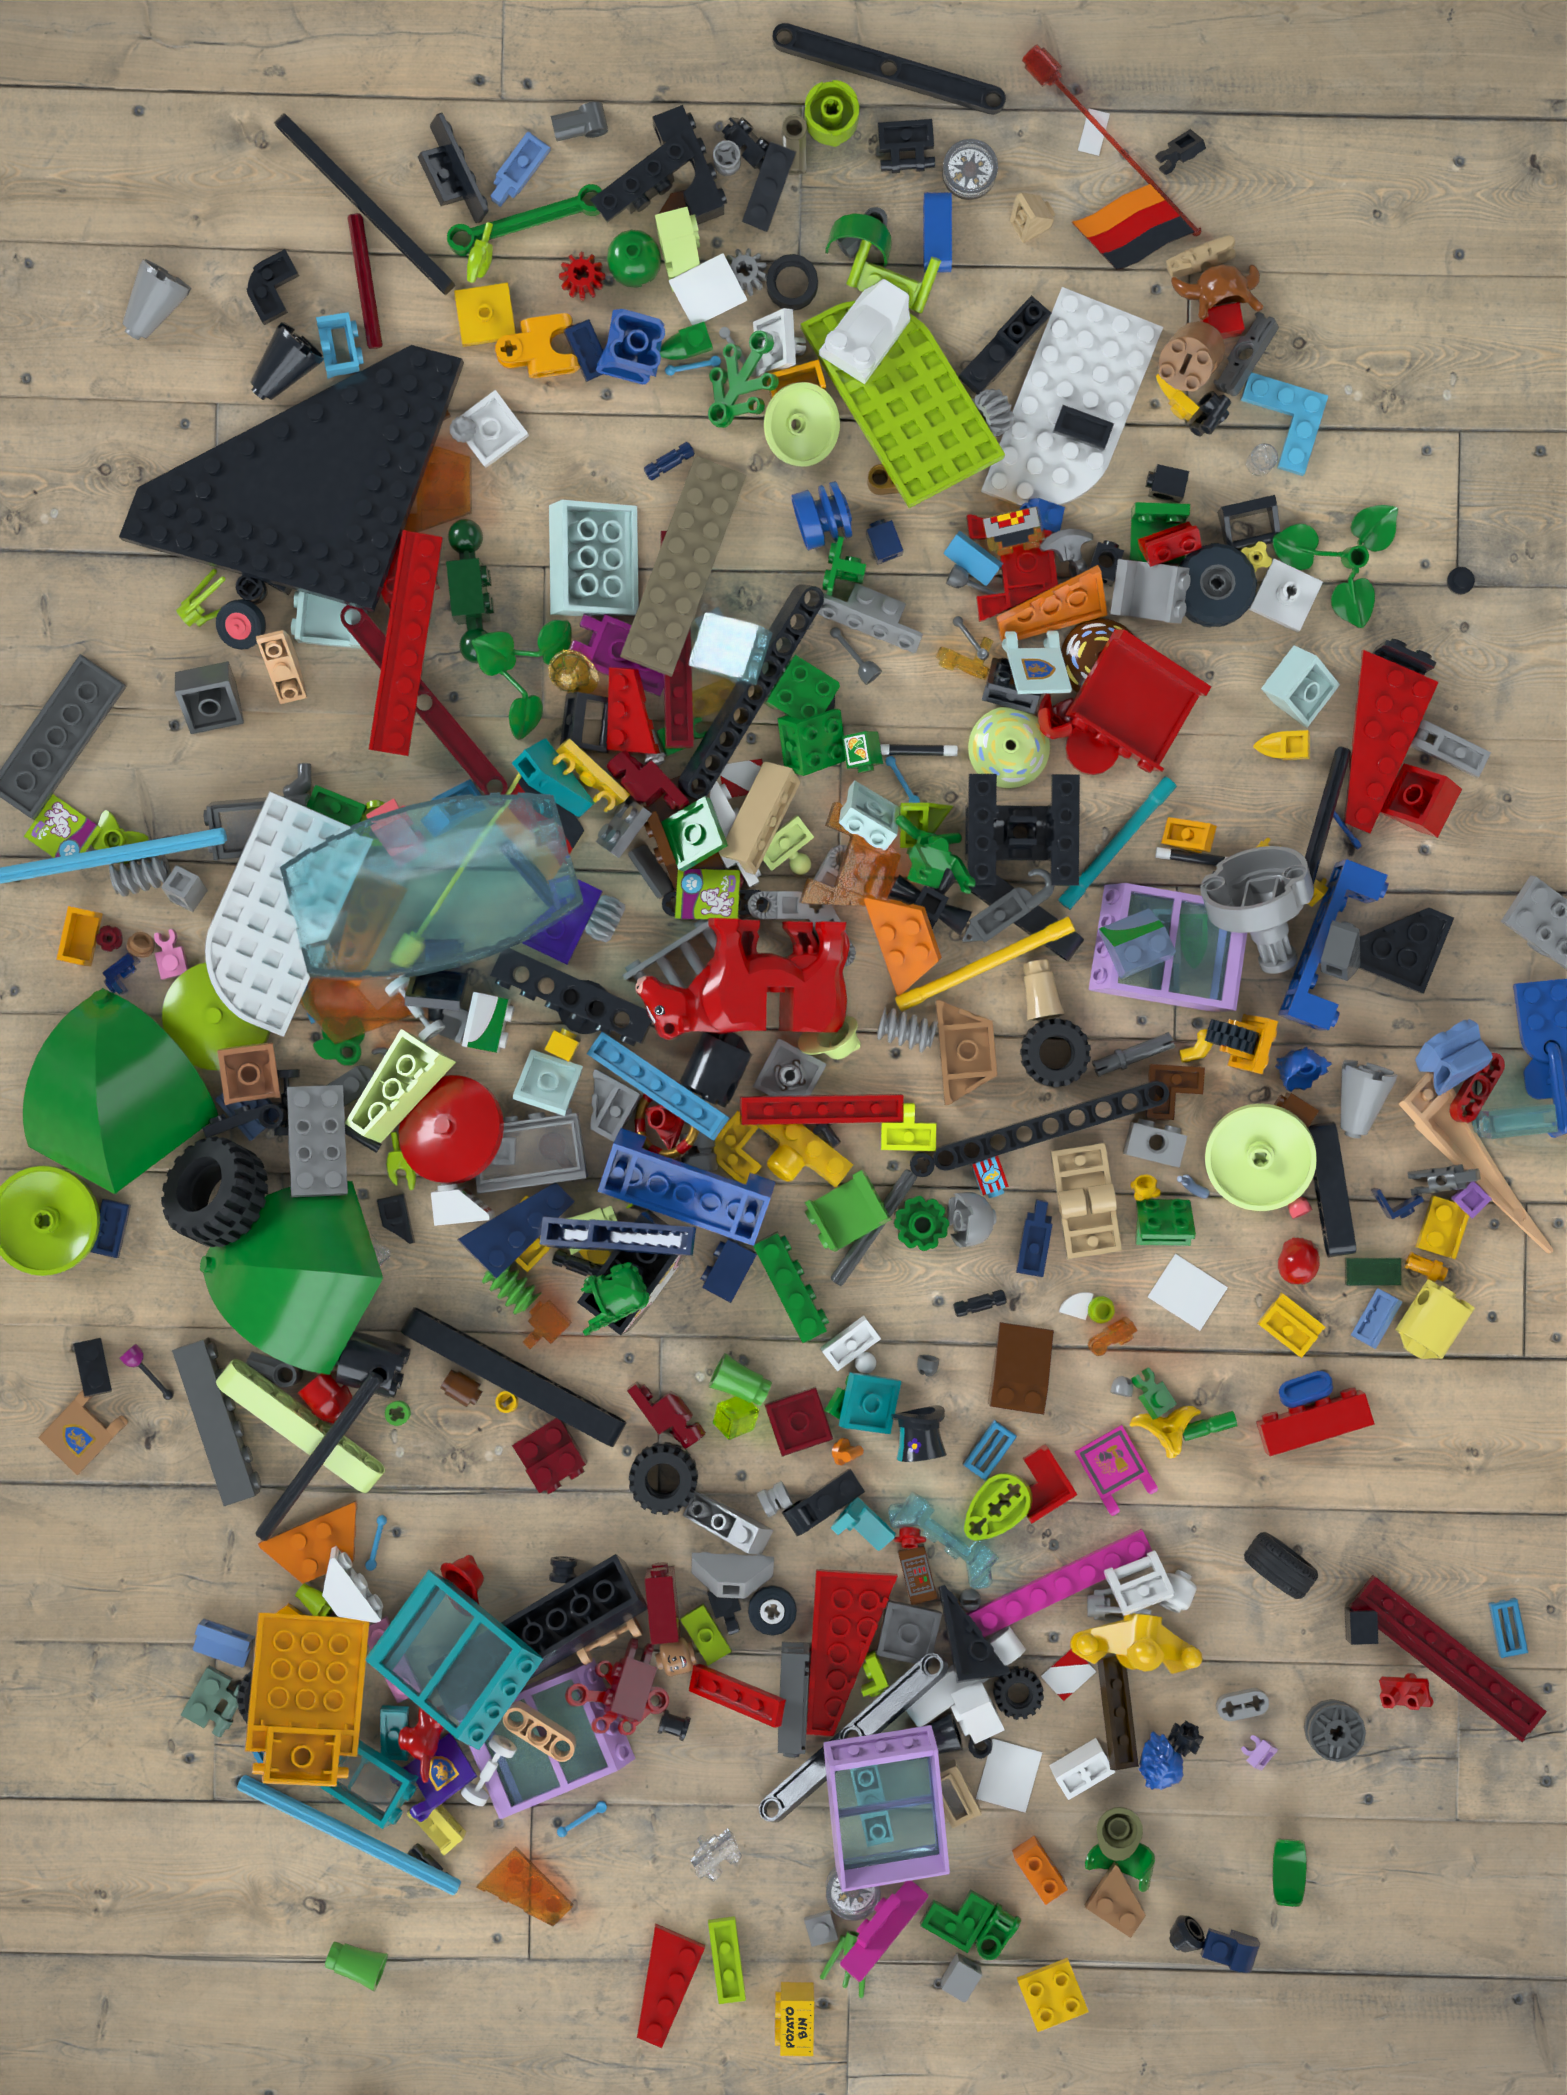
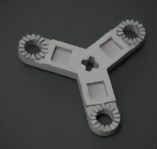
M846 845L833 847L828 852L807 892L761 891L754 893L748 901L749 912L757 919H795L813 922L812 931L820 944L815 930V922H841L832 905L856 862L854 851ZM839 851L844 852L848 858L847 864L844 867L837 865L834 859L835 854ZM760 897L767 899L769 902V909L765 913H761L756 909V902ZM814 898H816L817 903L822 905L821 909H817L816 913H814L813 908H809V903L814 902ZM850 939L845 966L854 962L856 954L855 946H853Z

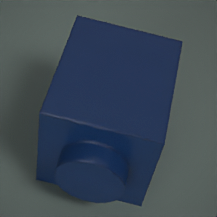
M881 519L869 525L870 528L866 530V537L877 565L903 556L904 550L892 520L885 522V519Z

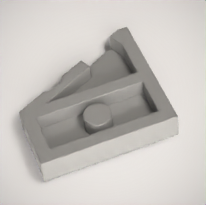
M595 1069L593 1072L594 1094H592L593 1114L591 1116V1129L614 1142L620 1128L624 1129L642 1094Z

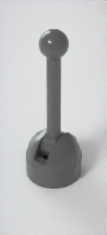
M957 564L953 566L946 581L947 585L954 588L968 585L987 595L998 594L969 580L967 571Z
M837 627L831 629L830 635L833 638H837L859 664L858 675L864 684L868 685L882 673L880 667L873 661L864 662L842 637L841 630Z

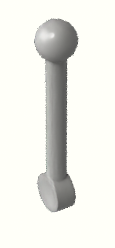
M722 327L719 331L720 337L726 339L728 343L735 344L730 337V330L727 327ZM742 354L740 357V361L744 365L746 359ZM754 369V371H753V373L751 374V376H754V375H755L756 369Z

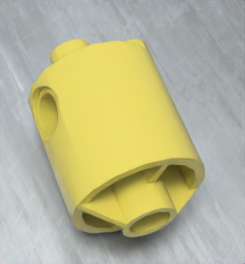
M1428 1279L1395 1330L1400 1333L1404 1345L1403 1348L1420 1359H1443L1475 1308L1466 1301L1457 1299L1455 1297L1456 1294L1446 1287H1440Z

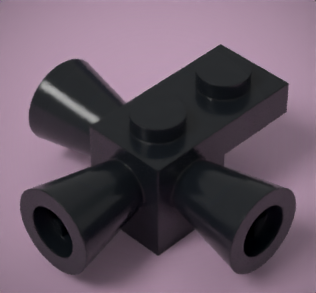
M946 868L939 888L935 889L924 886L921 891L899 874L887 897L888 899L901 901L909 905L914 904L925 907L932 929L938 919H940L958 935H961L972 914V911L946 904L949 897L945 896V894L956 881L954 874L949 868Z

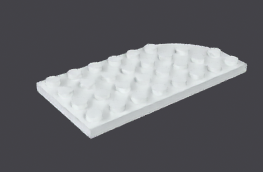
M1062 287L1012 412L1014 414L1012 418L1013 426L1004 432L999 444L1005 453V457L1003 460L991 465L981 492L1018 507L1028 503L1029 499L1041 498L1058 505H1064L1088 492L1100 480L1110 463L1163 327ZM1062 405L1114 423L1104 451L1053 433Z
M271 791L268 793L208 929L205 943V960L208 974L216 993L235 1015L246 1022L284 1037L372 840V836Z

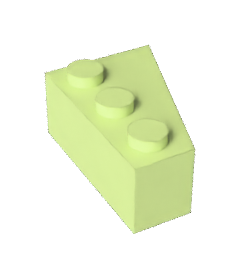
M688 207L655 215L658 239L669 280L700 265L697 248H700V238L695 214L689 215Z

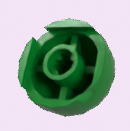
M631 229L621 232L613 238L608 247L607 264L609 271L617 282L626 287L638 288L656 278L661 267V254L657 243L650 235L641 230Z

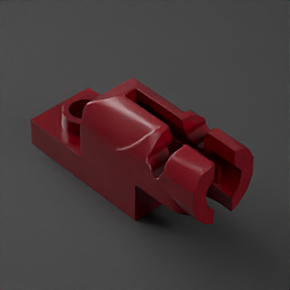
M624 750L607 764L608 771L617 780L622 778L621 785L641 805L649 807L663 794H665L662 797L672 810L676 807L682 810L690 805L688 799L652 760L644 766Z
M636 1381L628 1387L627 1392L658 1435L669 1428L671 1430L669 1433L684 1449L705 1436L706 1432L699 1422L687 1425V1421L691 1420L693 1414L682 1398L676 1393L669 1391L653 1403L650 1400L653 1398V1395L645 1384L640 1386Z

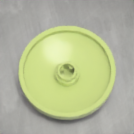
M1250 1104L1234 1109L1215 1125L1207 1141L1205 1165L1211 1183L1226 1200L1244 1209L1269 1211L1292 1203L1308 1188L1316 1169V1148L1309 1129L1292 1112L1271 1104Z

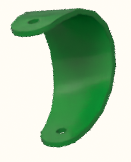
M856 213L844 215L834 222L825 253H829L831 243L839 238H860L879 248L884 256V267H887L892 240L889 230L883 223L866 214Z
M1278 1838L1276 1839L1273 1853L1272 1881L1274 1900L1277 1905L1299 1907L1303 1902L1306 1886L1307 1856L1305 1842L1303 1840Z
M1099 1843L1087 1854L1085 1860V1868L1087 1870L1109 1869L1112 1863L1115 1862L1122 1873L1140 1880L1139 1891L1145 1892L1149 1889L1155 1856L1146 1845L1139 1843L1135 1852L1129 1858L1118 1861L1107 1858L1102 1853Z

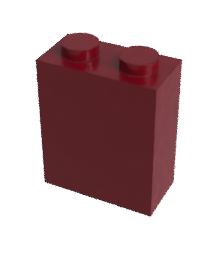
M667 1562L654 1563L652 1568H647L645 1575L651 1645L679 1642L681 1629L675 1567L668 1566Z

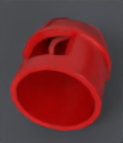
M333 1370L330 1375L319 1374L298 1392L299 1396L312 1410L311 1413L322 1421L334 1424L352 1399L348 1386L343 1385L340 1387L332 1378Z

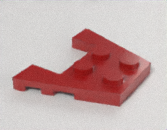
M972 514L966 516L970 539L975 541L994 538H987L983 521L986 518L977 517V515ZM1033 527L1034 534L1028 535L1029 542L1003 548L1002 541L998 542L1000 561L1003 563L1001 571L1004 593L976 597L979 622L986 621L1058 585L1054 551H1041L1039 548L1042 541L1052 534L1050 530Z

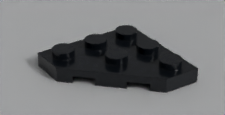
M1425 908L1360 936L1359 969L1424 994L1454 917L1432 908Z

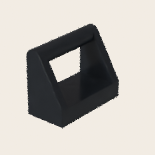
M1275 495L1222 506L1217 512L1224 544L1233 546L1239 551L1245 547L1251 548L1257 542H1264L1266 545L1273 543L1274 535L1280 533L1278 506ZM1264 512L1268 513L1271 533L1232 541L1230 520Z
M581 692L566 693L560 745L571 739L582 751L609 753V750H607L608 697ZM587 702L604 704L599 745L582 743Z

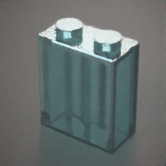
M705 612L703 621L699 625V633L695 646L691 650L688 665L705 673L756 685L773 633L757 624Z
M1537 1103L1481 1109L1476 1119L1472 1121L1474 1132L1478 1133L1480 1138L1496 1139L1558 1132L1555 1104Z

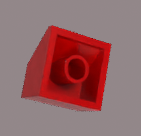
M1403 763L1380 812L1418 832L1438 838L1462 788L1447 776Z

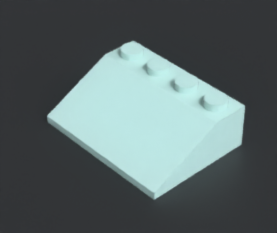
M560 500L549 505L550 615L604 616L605 614L608 616H635L639 607L637 506Z

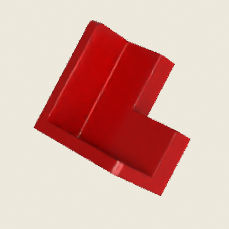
M1046 1444L1023 1457L1024 1462L1036 1479V1482L1029 1486L1032 1492V1506L1027 1518L1032 1524L1078 1494Z

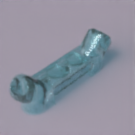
M912 1492L904 1503H896L889 1506L890 1525L894 1529L918 1525L924 1529L922 1534L933 1543H936L938 1540L945 1545L944 1551L956 1560L958 1557H961L965 1560L968 1583L973 1589L987 1588L992 1584L991 1568L999 1559L998 1555L979 1540L969 1547L933 1520L930 1516L935 1509L928 1501L917 1493Z

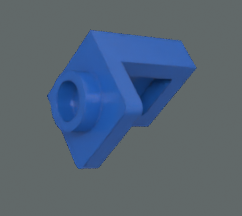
M1041 498L1029 499L1028 503H1024L1021 506L1020 511L1036 507L1040 526L1035 528L1050 530L1052 534L1060 531L1065 507Z

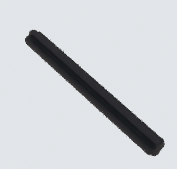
M1341 746L1335 750L1305 854L1313 886L1351 755L1350 749Z

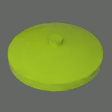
M206 962L193 966L182 973L174 981L166 994L162 1010L164 1031L180 1047L192 1065L199 1068L220 1070L217 1050L266 1043L271 1031L239 1018L223 1003L211 983Z
M35 1166L13 1174L0 1186V1256L12 1267L31 1275H54L75 1267L90 1253L98 1237L100 1213L96 1198L91 1189L77 1175L60 1167Z

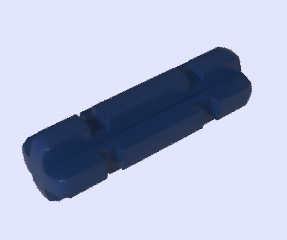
M685 442L678 446V450L673 449L656 459V463L651 462L646 465L644 472L648 479L654 480L660 476L661 472L666 473L681 464L683 459L688 460L693 457L695 453L690 443Z

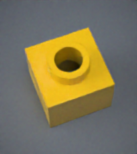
M562 1028L560 1032L553 1031L544 1050L571 1062L580 1042L575 1040L577 1036L575 1033Z

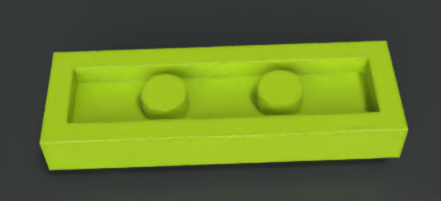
M733 1916L708 1920L718 2003L726 2004L746 2001L736 1918Z

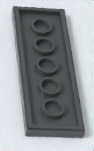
M80 654L0 769V798L32 820H35L127 686Z

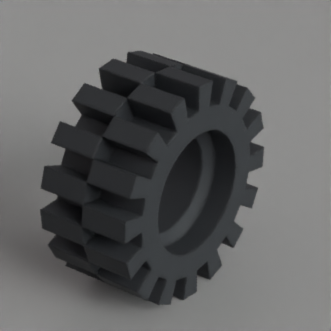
M1014 1666V1669L1010 1670L1009 1675L998 1676L999 1679L995 1680L994 1698L999 1710L1003 1711L1005 1716H1012L1015 1720L1023 1717L1024 1720L1028 1719L1027 1716L1030 1714L1032 1716L1035 1715L1037 1708L1040 1710L1042 1706L1041 1701L1044 1700L1043 1687L1033 1671L1030 1672L1026 1667L1021 1669L1019 1666ZM1015 1683H1023L1029 1689V1695L1023 1702L1016 1703L1008 1697V1690Z

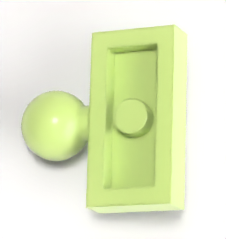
M795 815L776 831L763 858L764 863L771 871L788 858L790 859V869L797 875L806 874L811 868L810 858L806 854L798 853V850L812 840L814 836L798 815Z

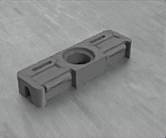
M1261 312L1254 314L1256 319L1246 336L1241 335L1227 358L1229 363L1218 381L1214 379V384L1219 391L1231 396L1239 394L1279 329L1275 318L1271 316L1266 318ZM1252 349L1253 354L1250 358L1240 359L1239 356L1242 351Z

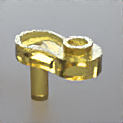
M983 637L980 647L989 652L994 641ZM940 647L936 658L940 660L939 666L950 671L957 668L982 680L986 679L990 670L987 666L983 665L985 660L979 659L977 653L972 660L951 649Z

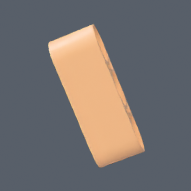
M514 1701L504 1714L503 1724L510 1732L559 1762H565L573 1756L576 1748L575 1736L526 1703ZM518 1711L523 1715L524 1719L520 1722H515L510 1718V1713ZM542 1726L546 1729L547 1734L543 1737L536 1736L533 1728ZM558 1741H566L569 1743L570 1749L561 1751L557 1748L556 1743Z

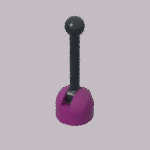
M136 1343L119 1358L128 1367H139L163 1393L165 1400L173 1398V1391L166 1389L142 1363L144 1353Z

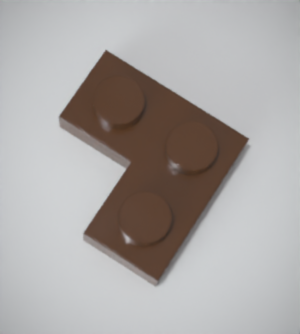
M1149 1064L1148 1082L1156 1080L1164 1083L1169 1089V1097L1164 1104L1147 1109L1146 1118L1174 1120L1176 1093L1203 1095L1205 1067ZM1158 1085L1152 1086L1148 1092L1150 1099L1153 1101L1160 1100L1163 1097L1162 1087Z

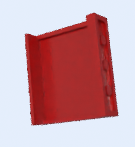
M1115 629L1065 715L1073 720L1071 724L1082 731L1088 729L1094 733L1093 738L1106 746L1110 743L1116 747L1115 752L1121 757L1128 760L1131 757L1138 761L1137 767L1147 773L1152 771L1163 772L1164 768L1160 766L1162 760L1199 696H1207L1212 686L1125 629Z

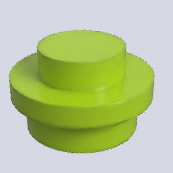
M1098 1296L1091 1300L1088 1306V1315L1092 1321L1103 1324L1113 1318L1115 1308L1109 1298Z

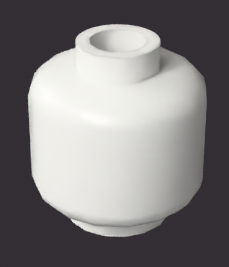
M1176 1570L1175 1574L1166 1573L1175 1596L1161 1601L1159 1605L1175 1613L1187 1610L1197 1590L1196 1585L1190 1581L1192 1576L1180 1570Z

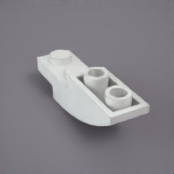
M716 781L711 789L710 799L726 839L739 813V809L731 808L728 800L732 797L726 785L722 784L719 786ZM722 857L727 870L735 865L739 867L749 888L759 884L757 878L761 876L759 869L755 875L745 872L738 861Z

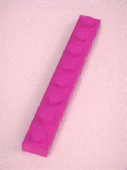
M1137 1530L966 1614L972 1618L981 1630L983 1637H986L1106 1579L1104 1570L1111 1567L1114 1570L1147 1557V1553L1152 1552V1549L1143 1530Z

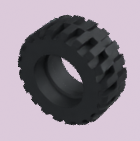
M214 1136L198 1140L194 1146L190 1145L183 1150L184 1154L174 1160L175 1165L172 1169L169 1168L166 1176L168 1179L166 1183H163L162 1187L164 1196L161 1197L162 1207L165 1208L163 1213L169 1226L177 1231V1233L207 1247H222L228 1245L229 1242L233 1243L239 1240L242 1233L247 1234L251 1229V1224L259 1219V1212L266 1203L264 1199L265 1194H268V1184L265 1183L268 1180L267 1172L264 1169L263 1162L255 1153L229 1139ZM221 1180V1184L216 1196L208 1204L210 1195L214 1187Z

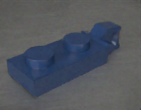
M1036 1199L1034 1213L1027 1212L1016 1273L1037 1277L1044 1276L1053 1226L1051 1223L1052 1216L1046 1215L1048 1202L1045 1200Z

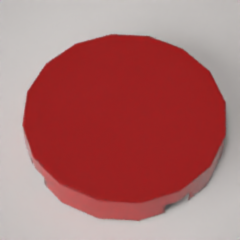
M1079 729L1067 737L1065 748L1067 760L1074 769L1082 774H1102L1110 769L1118 759L1119 755L1115 752L1117 748L1110 743L1106 746L1093 738L1095 734L1088 729L1086 731Z

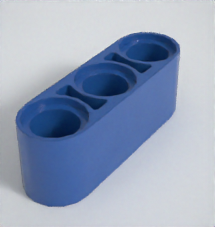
M924 192V273H926L931 257L941 260L938 272H951L952 192Z

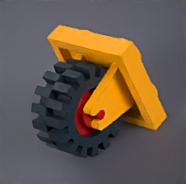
M1243 1014L1241 1022L1229 1019L1228 1023L1211 1019L1205 1041L1219 1045V1051L1230 1054L1227 1066L1262 1074L1269 1061L1268 1054L1271 1044L1277 1036L1276 1028L1278 1021Z

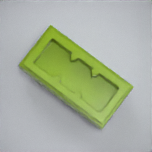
M704 1603L680 1617L681 1622L708 1666L732 1652Z

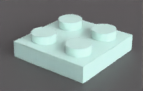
M531 1049L514 1091L513 1099L565 1116L581 1076L583 1066Z

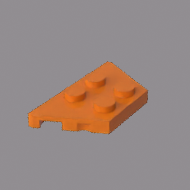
M867 895L864 898V902L898 996L904 993L942 957L925 907L914 904L906 905L901 901L892 899L890 901L876 899L875 895Z
M353 1501L270 1537L267 1541L259 1542V1548L302 1584L325 1575L333 1547L337 1546L341 1553L345 1552L352 1562L355 1560L354 1542L358 1504L356 1501Z

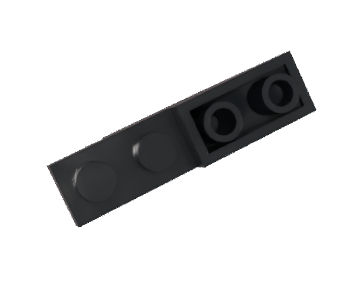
M1031 295L998 330L995 337L960 373L958 378L977 395L980 394L1006 369L1052 313Z

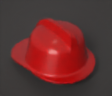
M466 1555L464 1558H460L453 1563H443L440 1567L442 1576L450 1580L479 1604L477 1593L483 1584L484 1576L478 1568L474 1557ZM448 1596L453 1606L460 1613L466 1616L473 1617L468 1611H466L462 1606H460L456 1601H454L450 1596Z

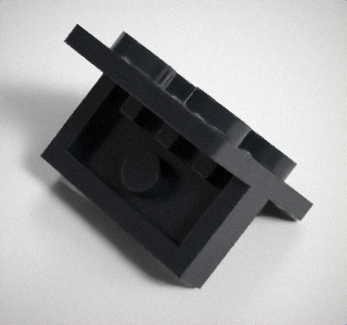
M992 658L982 701L1034 714L1041 694H1018L1009 660L1007 658Z

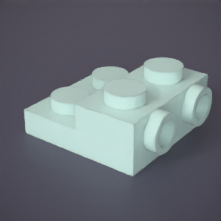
M854 780L848 789L847 802L841 808L839 823L848 832L865 838L873 847L886 850L898 833L896 818L899 816L900 807Z

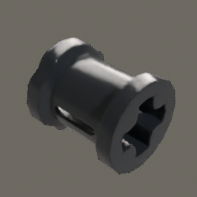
M665 1709L657 1733L662 1734L665 1732L679 1737L680 1741H684L691 1718H682L670 1714L669 1710Z

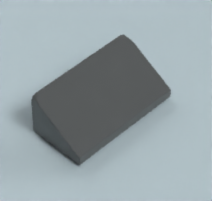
M647 845L639 846L628 852L629 858L657 899H662L666 894L674 890L672 881Z

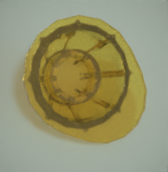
M563 650L556 653L550 660L548 667L549 678L560 691L589 694L597 688L600 680L599 672L594 664L582 653L575 650Z

